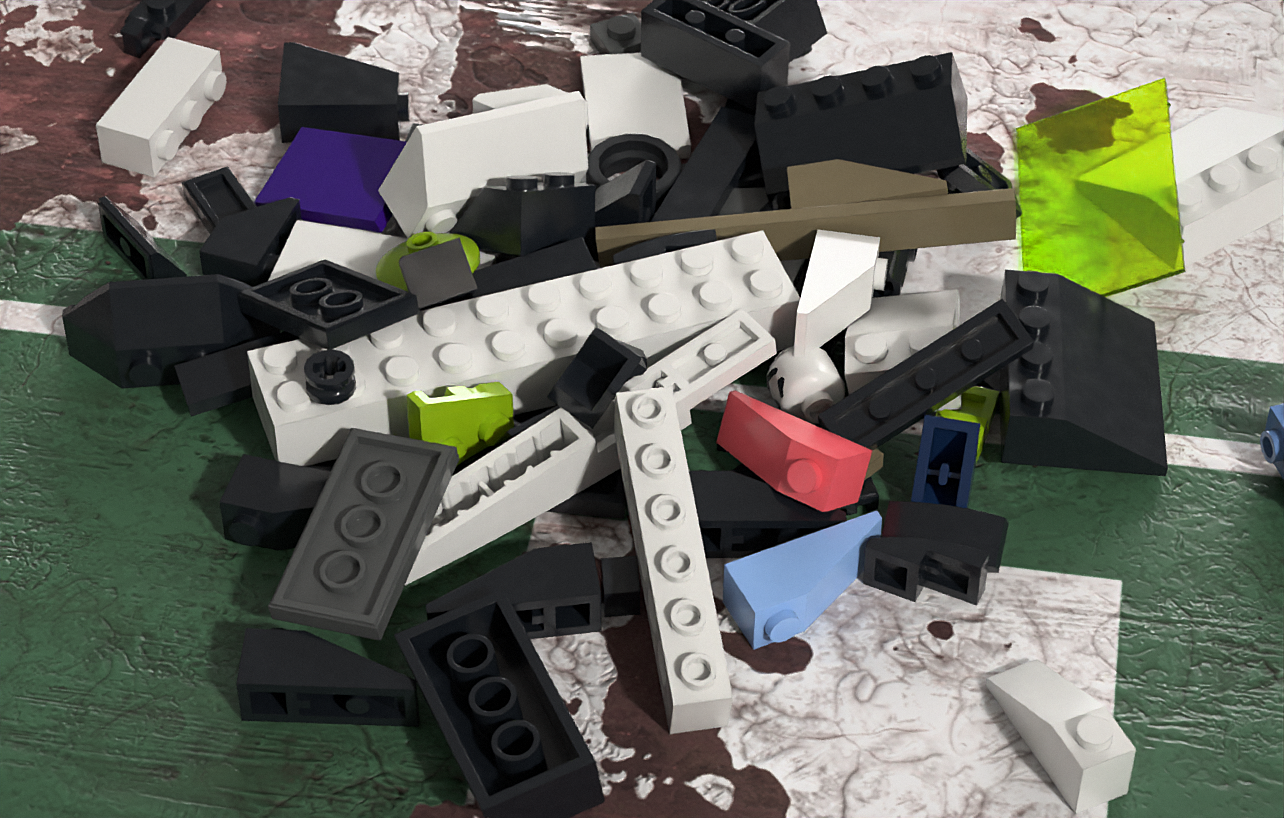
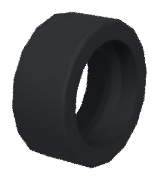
M623 134L610 137L596 145L588 155L586 184L596 185L597 190L598 187L610 181L608 180L609 177L617 173L628 171L646 160L656 162V177L659 178L656 181L657 212L681 173V160L673 147L656 137L646 134Z

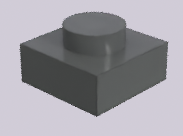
M632 12L590 24V40L601 55L641 53V22Z

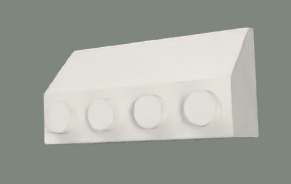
M579 91L416 126L378 191L406 237L410 238L412 235L420 232H433L435 234L448 232L455 226L484 187L506 185L507 176L538 177V182H543V173L566 172L575 174L574 182L579 183L588 171L584 98Z

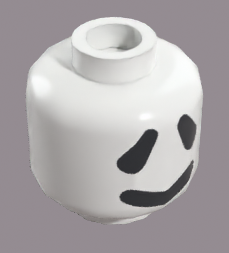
M794 346L788 347L780 352L771 364L766 375L767 388L779 410L811 424L819 423L818 415L844 398V381L825 350L816 347L802 357L793 356Z

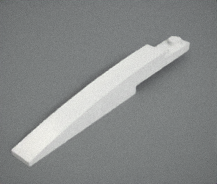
M741 308L647 368L643 375L634 376L625 382L619 392L672 386L680 429L683 430L692 424L690 409L777 354L776 341ZM615 398L593 429L561 407L453 475L405 585L514 530L620 469L613 428Z

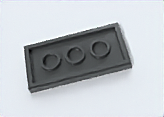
M351 428L269 603L268 608L272 619L381 641L458 464L459 455L457 447Z

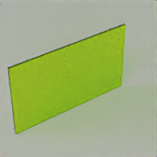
M1165 78L1016 128L1020 208L1023 213L1020 216L1023 271L1032 270L1060 274L1104 297L1186 272L1183 250L1185 241L1182 239L1169 109L1171 104L1168 99L1167 81Z

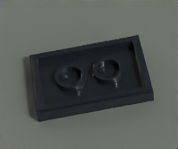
M326 259L244 290L241 294L237 295L242 313L327 350L334 349L420 313L417 296L413 293Z

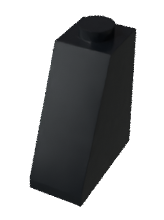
M284 42L278 97L282 143H292L301 127L400 141L401 122H410L409 92H400L399 72L295 42Z

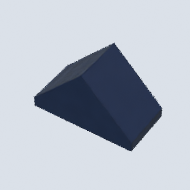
M931 415L924 416L911 502L968 508L975 474L981 423Z

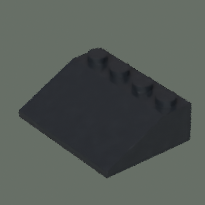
M1005 269L1000 299L1003 298L1034 340V346L1032 350L999 370L1001 463L1166 476L1168 465L1155 321L1060 274Z

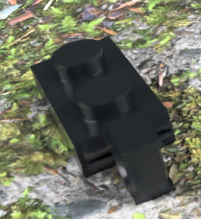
M142 0L129 13L124 22L125 25L120 31L124 44L123 53L141 58L158 39L166 40L168 37L175 39L210 0Z

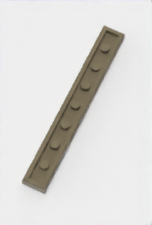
M1014 188L604 226L595 227L599 266L604 268L613 266V255L642 242L677 233L715 229L717 241L763 230L780 261L810 259L817 230L880 237L879 252L1016 239V199Z

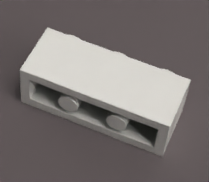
M168 37L97 122L96 129L102 163L155 177L165 163L175 157L180 144L191 130L198 128L202 116L214 101H218L222 97L226 87V76L222 73L220 51Z

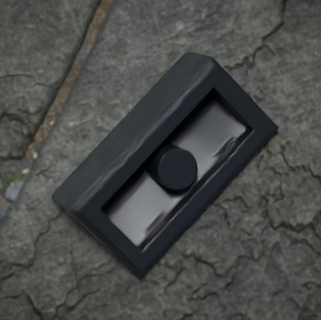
M106 196L98 199L103 237L142 280L187 277L186 272L140 223Z

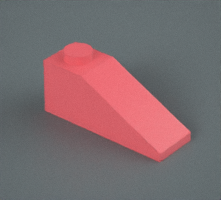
M736 390L729 392L716 443L776 491L822 512L834 510L859 501L873 451Z

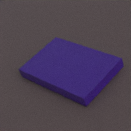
M301 127L254 203L259 207L292 197L300 199L302 220L382 233L393 214L378 190L407 142Z

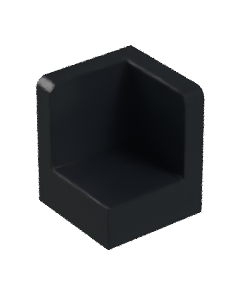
M460 237L402 256L398 262L408 292L417 296L419 311L471 296L478 289Z
M594 328L547 398L593 429L642 357L602 329Z

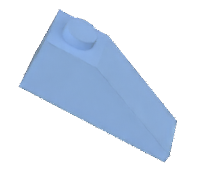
M877 510L724 564L723 603L753 650L774 642H784L795 634L804 632L864 571L865 549L870 538H881L882 517Z

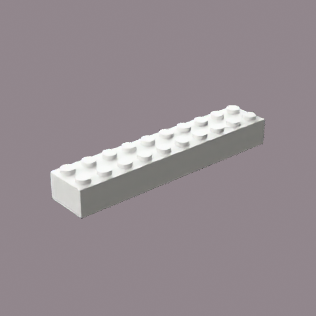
M762 230L421 310L417 315L332 349L348 354L354 361L356 390L347 401L340 404H319L313 401L306 391L304 365L313 354L327 349L301 338L247 351L252 395L275 460L306 467L337 459L351 428L410 438L406 395L413 391L421 390L429 398L445 397L444 394L447 387L465 386L466 388H473L482 383L500 382L513 394V416L555 406L557 404L547 398V396L594 328H600L614 339L643 350L647 358V368H649L742 308L775 339L776 350H784L794 346L800 296ZM334 375L327 376V379H333Z

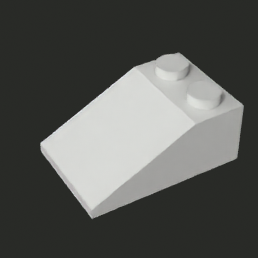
M958 289L872 298L870 310L847 327L845 335V379L849 395L960 325ZM961 395L936 411L962 409Z

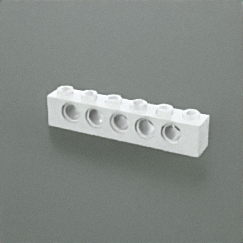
M669 386L616 393L613 428L669 734L727 727L733 695L673 388Z

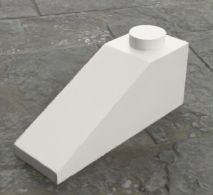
M817 230L797 310L793 356L804 357L816 347L820 348L870 310L874 289L884 290L888 259L878 258L880 237Z
M1038 659L986 678L985 686L1075 814L1128 793L1136 748L1103 704Z

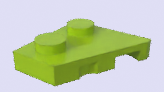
M500 382L482 383L473 388H466L465 386L447 387L444 394L445 397L429 398L421 390L413 391L406 395L409 437L411 439L457 447L459 455L457 466L462 461L485 448L495 445L506 431L514 428L513 394Z

